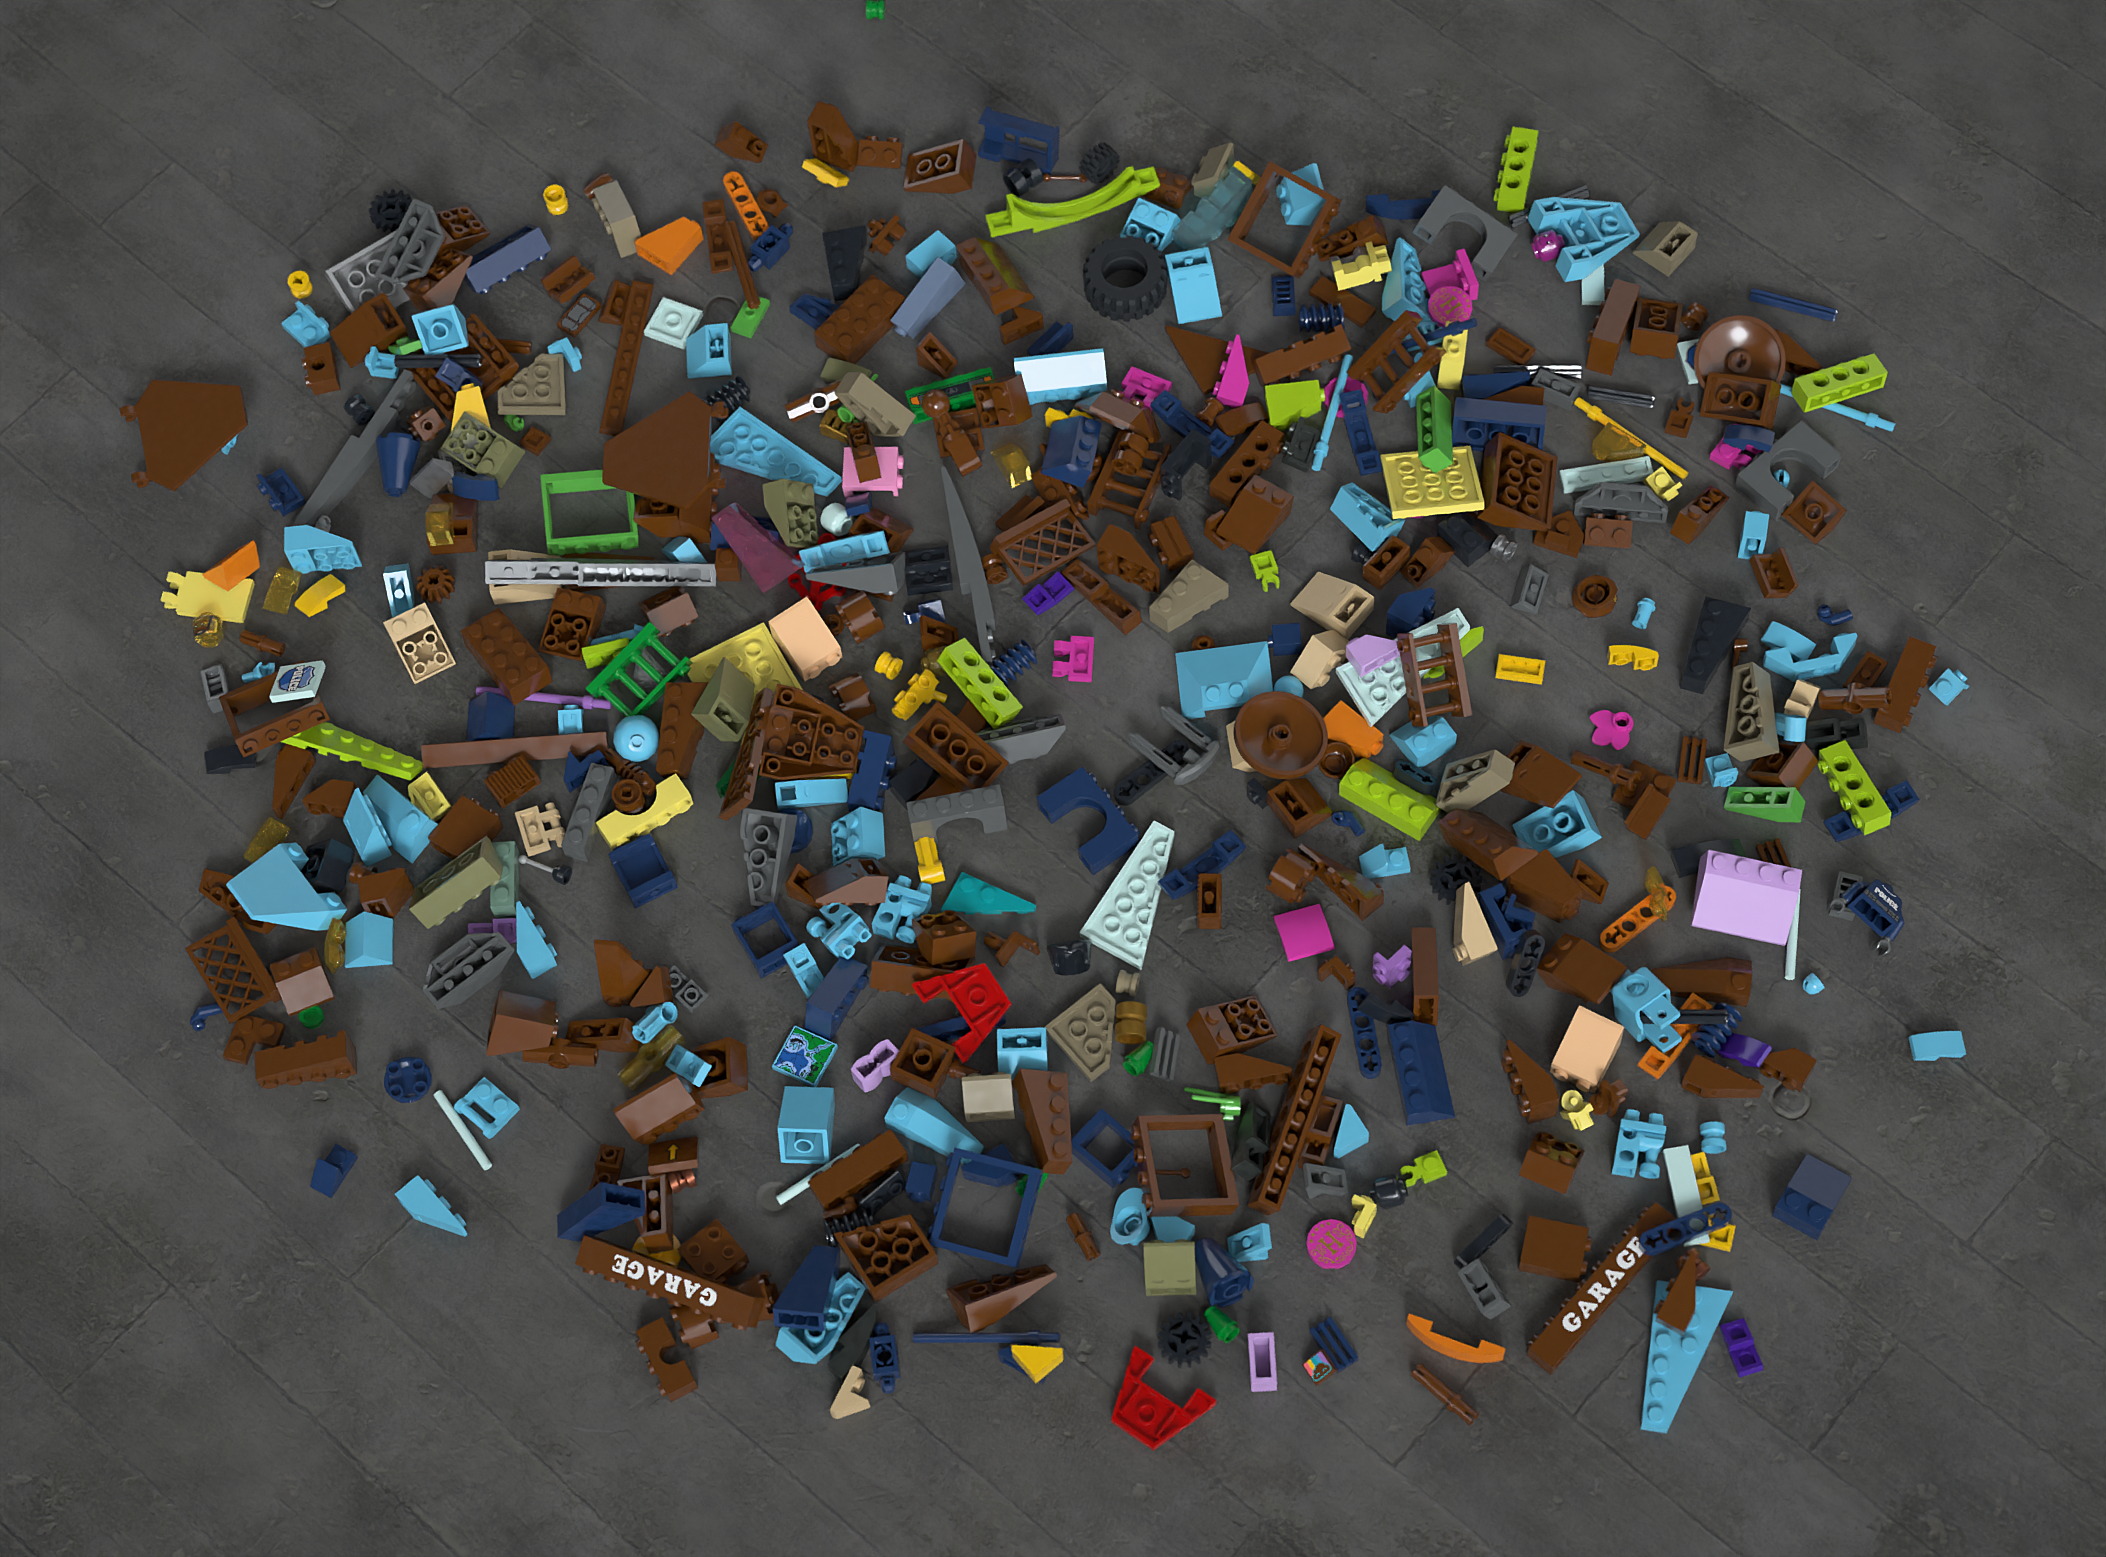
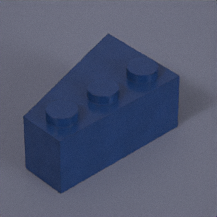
M864 730L863 738H865L866 745L864 751L858 754L857 759L860 760L857 773L853 775L847 799L849 812L859 807L877 812L879 810L882 811L885 802L884 792L890 788V773L892 769L895 770L898 756L895 755L892 736Z
M842 956L839 958L807 1001L806 1031L832 1041L861 990H864L868 983L867 965L852 958L846 959Z

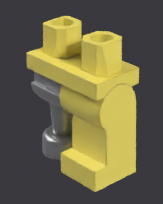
M1372 242L1365 243L1366 247H1356L1351 256L1339 259V256L1330 257L1338 291L1369 283L1373 280L1375 282L1381 281V274L1391 272L1392 268L1386 246L1382 245L1373 248Z

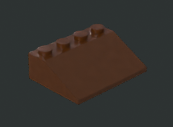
M1499 432L1485 445L1481 479L1484 510H1478L1477 518L1496 526L1549 531L1551 529L1558 457Z

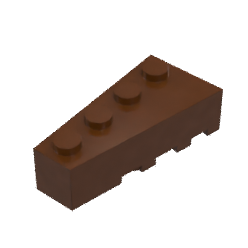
M1615 279L1612 287H1607L1604 297L1606 302H1601L1599 314L1601 315H1596L1593 324L1595 331L1590 330L1587 343L1591 345L1586 369L1612 376L1615 360L1618 359L1622 342H1624L1628 325H1630L1637 305L1640 285Z
M709 682L666 683L656 771L665 780L675 773L680 780H687L697 753L698 742L702 740L704 734V726L691 713Z

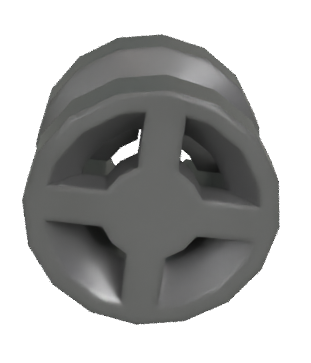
M1500 534L1494 541L1490 554L1498 555L1502 561L1508 562L1515 553L1518 543L1514 540L1509 541L1505 535Z

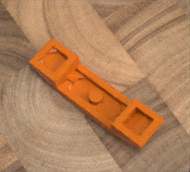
M1692 993L1680 1009H1712L1713 1006ZM1670 1024L1682 1037V1041L1664 1054L1655 1046H1651L1637 1066L1656 1079H1659L1690 1042L1692 1033L1697 1031V1027L1700 1024ZM1662 1038L1660 1040V1042L1666 1043L1668 1041L1665 1038Z
M1410 1313L1407 1317L1406 1326L1424 1344L1446 1356L1476 1363L1502 1361L1506 1348L1481 1340L1477 1349L1431 1332L1432 1321Z

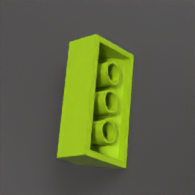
M1362 758L1354 763L1339 783V795L1418 841L1422 839L1442 810L1435 805L1436 798L1431 795L1418 793L1396 780L1391 772L1366 758Z

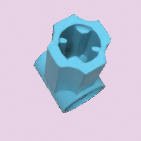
M1775 713L1777 734L1784 736L1783 739L1787 741H1805L1807 717Z
M671 1002L649 1006L646 1009L645 1015L633 1026L632 1034L634 1038L643 1044L648 1043L667 1024L675 1022L678 1015L676 1006Z

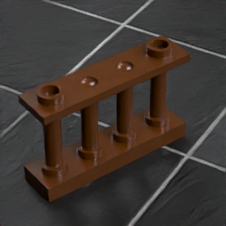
M1405 310L1346 372L1351 379L1365 380L1379 399V402L1373 407L1375 412L1387 414L1394 410L1396 404L1433 366L1437 365L1441 361V357L1447 352L1444 348L1430 347L1417 329V325L1423 320L1417 312ZM1408 334L1411 335L1424 353L1416 363L1402 345V340ZM1394 349L1409 369L1402 378L1399 377L1387 360V356ZM1379 365L1394 384L1386 394L1372 376L1373 371Z
M1120 429L1088 500V514L1097 516L1100 509L1104 508L1134 517L1135 529L1139 530L1142 522L1146 523L1149 517L1150 510L1148 509L1161 481L1160 467L1171 455V445L1166 444L1163 453L1150 449L1147 450L1145 458L1158 461L1157 467L1154 472L1140 468L1136 476L1149 479L1150 483L1146 490L1115 481L1114 478L1118 471L1112 467L1111 461L1115 452L1118 451L1117 446L1121 436L1124 433H1129V431ZM1114 489L1142 498L1139 508L1137 509L1107 499L1108 490L1112 491Z
M1457 623L1437 624V633L1414 639L1413 633L1397 634V649L1401 657L1409 704L1408 715L1412 726H1428L1427 717L1451 712L1452 717L1472 715ZM1440 643L1442 653L1440 657L1417 662L1415 648ZM1444 666V680L1421 685L1419 671ZM1448 689V703L1425 708L1423 694Z

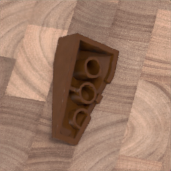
M646 497L639 499L633 516L635 523L660 538L683 537L679 524V507Z
M204 868L199 892L214 904L221 906L228 912V915L235 917L242 923V926L249 930L269 934L278 925L276 923L251 919L226 886L235 877L234 875Z
M595 939V955L601 994L605 1004L612 1007L629 1006L652 973V970L644 969L642 961L632 959V953L619 941Z
M1726 957L1651 970L1670 989L1671 996L1688 999L1694 993L1708 1002H1720L1747 1007L1752 982V961Z
M1043 1264L1016 1270L1014 1276L992 1275V1280L978 1283L977 1279L969 1280L947 1288L946 1292L960 1323L969 1332H980L986 1327L995 1324L1057 1276L1054 1270Z

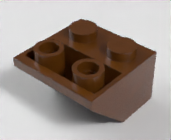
M1022 374L1002 376L971 386L982 428L1018 425L1033 417Z
M875 508L870 510V512L862 513L850 528L849 535L851 537L884 531L889 552L897 553L912 534L914 528Z
M1307 778L1287 779L1267 792L1268 806L1294 839L1333 814V811Z
M395 867L386 872L367 873L363 877L357 878L361 904L364 910L387 918H393L397 915L414 890V886L405 868Z
M945 910L934 915L925 914L919 918L912 919V926L921 955L931 965L975 957L976 930L955 910Z
M1538 1132L1527 1151L1519 1176L1566 1194L1585 1150L1580 1149L1574 1143L1560 1141L1550 1133Z

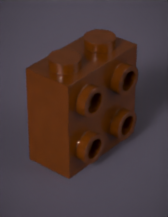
M717 1218L677 1249L681 1258L694 1273L725 1284L734 1274L742 1273L749 1263L747 1254Z

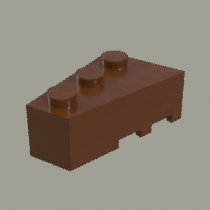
M818 101L807 120L814 159L816 158L821 162L853 173L858 163L859 144L839 109L830 103Z
M660 1173L617 1181L619 1186L645 1191V1214L634 1219L649 1254L674 1250L672 1188L666 1174Z

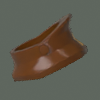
M1594 574L1583 579L1573 589V606L1587 618L1603 617L1611 613L1615 607L1618 588L1610 578Z

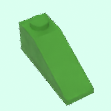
M1729 787L1724 808L1728 811L1776 822H1801L1805 800L1795 787Z

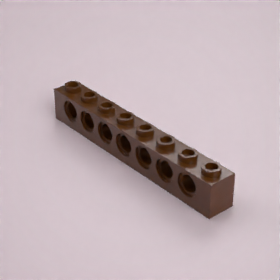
M1322 1024L1308 1031L1270 1137V1150L1265 1152L1263 1157V1172L1256 1177L1246 1205L1267 1216L1279 1212L1342 1036V1034Z

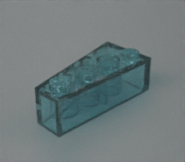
M1232 166L1228 170L1230 175L1224 181L1220 179L1214 185L1216 189L1209 197L1204 196L1199 201L1200 203L1196 211L1191 210L1172 230V244L1182 252L1205 248L1210 241L1216 240L1224 229L1231 227L1241 215L1252 195V180L1236 167Z

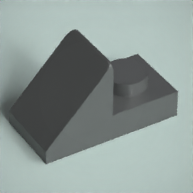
M1308 1163L1303 1164L1305 1188L1310 1199L1321 1193L1343 1196L1348 1193L1344 1169Z

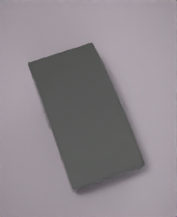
M675 965L669 969L673 999L692 1013L708 998V995L692 979L689 980Z

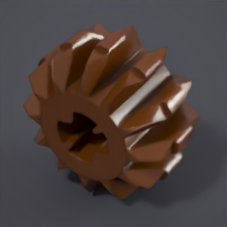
M430 565L429 571L422 570V576L417 577L418 584L416 585L421 598L424 601L428 599L431 604L435 600L441 604L443 598L450 600L449 593H455V579L452 577L451 572L448 569L444 570L440 565L436 569Z

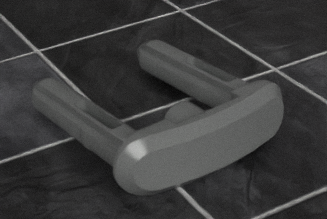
M1162 705L1159 708L1161 717L1205 752L1199 755L1194 750L1189 749L1183 756V760L1187 765L1182 768L1141 734L1131 732L1128 735V739L1133 747L1174 778V784L1184 785L1199 777L1212 765L1220 751V741L1218 739L1212 740L1172 707Z

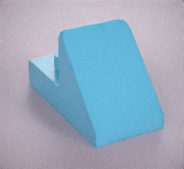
M1380 844L1359 856L1362 875L1368 879L1409 873L1411 869L1406 847L1384 850V845Z
M1264 1223L1227 1238L1229 1254L1238 1262L1265 1260L1268 1258V1250L1272 1249L1270 1228L1268 1224Z

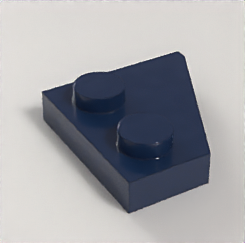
M803 294L789 306V312L817 330L841 305L831 303V299L816 298L812 295Z

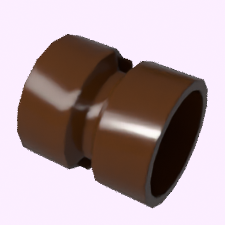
M625 779L617 782L613 787L612 799L618 812L625 815H639L646 811V800L639 783L631 779Z

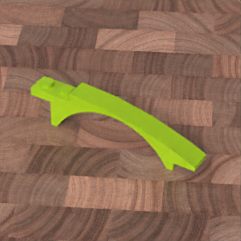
M1133 166L1127 167L1115 180L1102 189L1072 201L1042 204L1025 201L1014 194L1006 195V211L985 215L991 238L1031 228L1033 233L1104 212L1159 187L1160 183L1154 167L1134 171Z

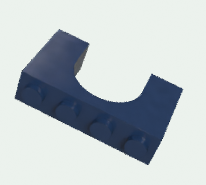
M1081 767L1037 796V806L1051 824L1070 811L1081 807L1093 808L1105 817L1107 822L1103 831L1078 848L1079 859L1090 873L1095 875L1139 844V831L1132 822L1130 824L1127 822L1123 810L1118 805L1116 807L1113 805L1109 793L1104 788L1100 789L1095 776L1091 772L1087 773Z

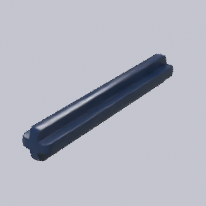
M1752 288L1749 295V300L1832 322L1835 321L1837 316V309L1756 288Z

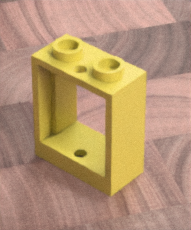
M1446 321L1445 327H1447L1449 323L1452 322ZM1468 329L1456 336L1449 335L1443 337L1442 348L1447 352L1441 357L1439 364L1437 388L1459 390Z

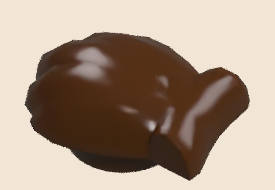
M773 189L760 191L756 198L759 208L771 213L774 218L788 206Z

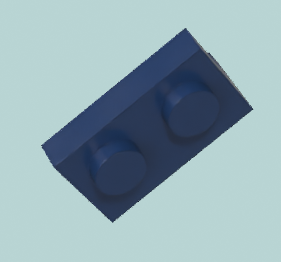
M283 468L278 469L265 478L260 473L256 475L259 481L257 484L258 489L263 496L266 494L269 496L268 502L274 511L279 510L283 517L306 503L304 497Z

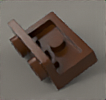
M865 136V140L859 139L857 165L901 169L902 151L905 144L899 142V138H887L886 141H878V137Z
M1154 167L1160 186L1141 196L1180 209L1184 196L1193 187L1191 185L1192 180L1187 179L1184 175H1175L1167 172L1164 168Z
M572 255L541 279V283L549 297L563 304L571 300L581 289L588 287L596 278L590 270L581 266L576 256Z
M1591 513V518L1586 517L1584 545L1631 549L1633 521L1628 520V516L1614 515V519H1605V514Z
M1779 547L1773 554H1753L1749 559L1764 598H1787L1798 587L1799 584L1783 547Z

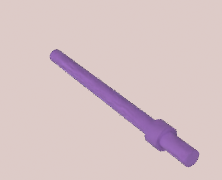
M477 686L476 695H482L489 691L506 697L500 688ZM536 692L524 699L583 706V709L591 710L594 708L612 709V704L608 700L597 699L590 695L578 697Z

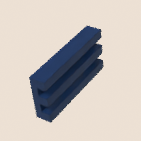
M1331 1317L1309 1330V1333L1320 1349L1325 1350L1337 1368V1374L1359 1360ZM1327 1327H1330V1329L1333 1331V1333L1335 1334V1336L1337 1337V1339L1339 1340L1347 1354L1350 1356L1349 1360L1346 1358V1356L1344 1355L1336 1341L1333 1339V1337L1327 1330ZM1322 1331V1333L1324 1334L1332 1348L1335 1350V1352L1343 1362L1341 1365L1338 1364V1362L1336 1361V1359L1334 1358L1326 1344L1323 1342V1340L1318 1334L1319 1332Z

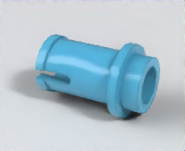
M1642 598L1638 602L1637 606L1639 608L1632 622L1635 627L1646 629L1650 615L1656 609L1653 600Z

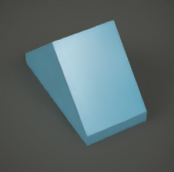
M676 537L661 549L662 553L671 561L707 563L691 539L687 537Z
M1346 1104L1334 1147L1335 1158H1340L1369 1141V1132L1350 1104Z

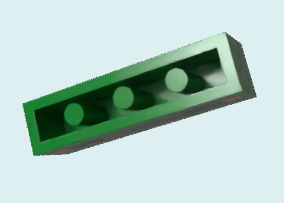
M991 367L980 368L971 373L959 374L950 379L934 381L931 384L913 387L905 391L908 408L916 415L913 419V424L933 419L924 413L921 406L923 396L933 389L941 390L949 397L950 408L948 413L977 407L971 386L994 379Z

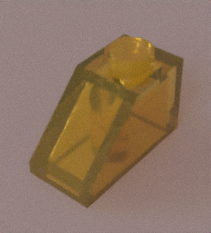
M1608 422L1593 440L1591 453L1599 460L1615 462L1644 457L1646 444Z
M1009 443L991 452L1011 488L1032 479L1030 464L1018 446Z
M453 503L429 505L425 518L426 534L431 546L454 544Z

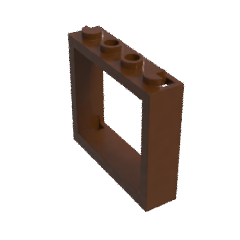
M1269 161L1227 240L1300 279L1304 271L1309 268L1308 262L1310 258L1318 252L1322 236L1328 233L1330 229L1329 223L1333 216L1335 217L1339 213L1338 209L1342 200ZM1279 175L1327 200L1291 267L1244 241Z
M301 660L295 664L305 663V661ZM279 671L219 696L231 732L243 758L330 720L318 690L315 697H312L313 702L243 733L240 732L234 716L271 701L269 696Z
M1223 1115L1138 1116L1133 1125H1131L1132 1133L1130 1138L1134 1140V1161L1138 1163V1183L1142 1185V1204H1145L1147 1217L1232 1215L1239 1206L1233 1170H1231V1158ZM1207 1130L1219 1198L1160 1200L1148 1131Z

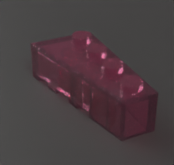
M736 502L711 518L763 594L805 566L800 559L798 560L791 554L788 548L781 545L768 530L766 531Z

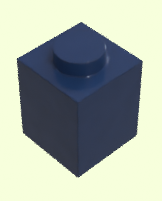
M1300 623L1272 625V634H1267L1268 648H1273V655L1301 654Z
M912 1161L905 1187L907 1197L919 1203L932 1201L938 1176L936 1166Z

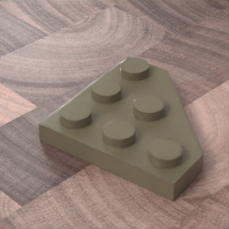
M540 354L528 368L525 367L514 376L513 380L506 387L503 386L499 389L497 393L498 415H565L563 354Z
M1101 984L1097 985L1045 1026L1047 1034L1090 1082L1109 1069L1111 1061L1116 1000Z

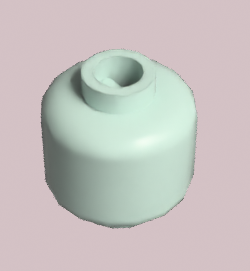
M832 503L823 509L820 521L827 531L835 536H842L849 533L850 528L854 524V516L848 517L842 504Z

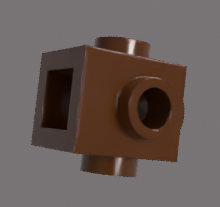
M430 406L415 410L410 414L411 418L406 421L410 426L408 428L409 433L414 439L419 438L422 441L433 440L438 436L437 432L446 426L435 409Z

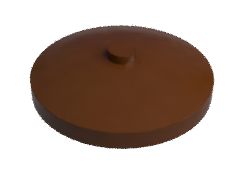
M1744 315L1730 316L1711 325L1700 337L1693 358L1695 376L1704 391L1709 372L1772 380L1779 384L1786 363L1782 341L1774 329L1760 319Z
M1271 691L1254 696L1243 705L1234 723V741L1241 757L1253 769L1269 777L1277 779L1301 777L1312 771L1319 764L1327 748L1328 733L1322 716L1308 701L1291 693Z

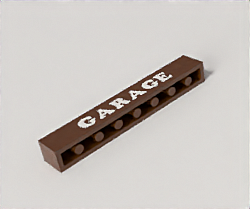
M1656 1202L1650 1208L1646 1206L1638 1215L1640 1220L1635 1226L1630 1224L1622 1234L1624 1239L1619 1244L1615 1242L1606 1253L1608 1257L1605 1261L1599 1260L1591 1270L1592 1276L1588 1280L1583 1279L1575 1288L1577 1293L1573 1298L1567 1297L1560 1305L1559 1309L1561 1312L1556 1317L1552 1315L1543 1326L1545 1330L1540 1336L1535 1334L1528 1342L1527 1356L1550 1375L1559 1367L1653 1257L1641 1252L1639 1248L1641 1235L1650 1229L1677 1219ZM1676 1228L1668 1229L1667 1236L1670 1237ZM1659 1233L1660 1237L1655 1241H1651L1650 1238H1647L1645 1245H1650L1652 1248H1654L1655 1243L1657 1241L1663 1240L1662 1234Z
M596 1236L583 1237L575 1262L576 1265L584 1267L583 1272L591 1275L603 1274L604 1280L613 1283L622 1281L625 1283L624 1287L639 1291L641 1288L647 1291V1296L660 1299L661 1296L668 1298L667 1303L679 1307L682 1304L687 1305L690 1312L703 1315V1312L711 1314L710 1319L722 1323L725 1320L732 1322V1327L746 1331L747 1327H757L765 1302L763 1297Z

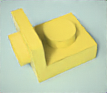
M1663 466L1643 480V483L1661 501L1665 498L1667 501H1670L1679 494L1677 489L1682 486L1681 482L1674 483Z
M1354 1195L1352 1207L1360 1210L1357 1211L1352 1221L1354 1234L1364 1238L1376 1215L1377 1205L1367 1196L1361 1195L1359 1197Z

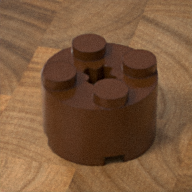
M862 590L855 592L835 605L841 619L850 630L857 644L885 629L881 618L877 615L875 608Z
M1288 848L1286 852L1289 854L1286 857L1281 855L1268 878L1272 883L1271 886L1266 884V890L1290 904H1293L1295 901L1300 903L1307 892L1304 890L1308 882L1314 881L1318 870L1315 868L1314 861Z

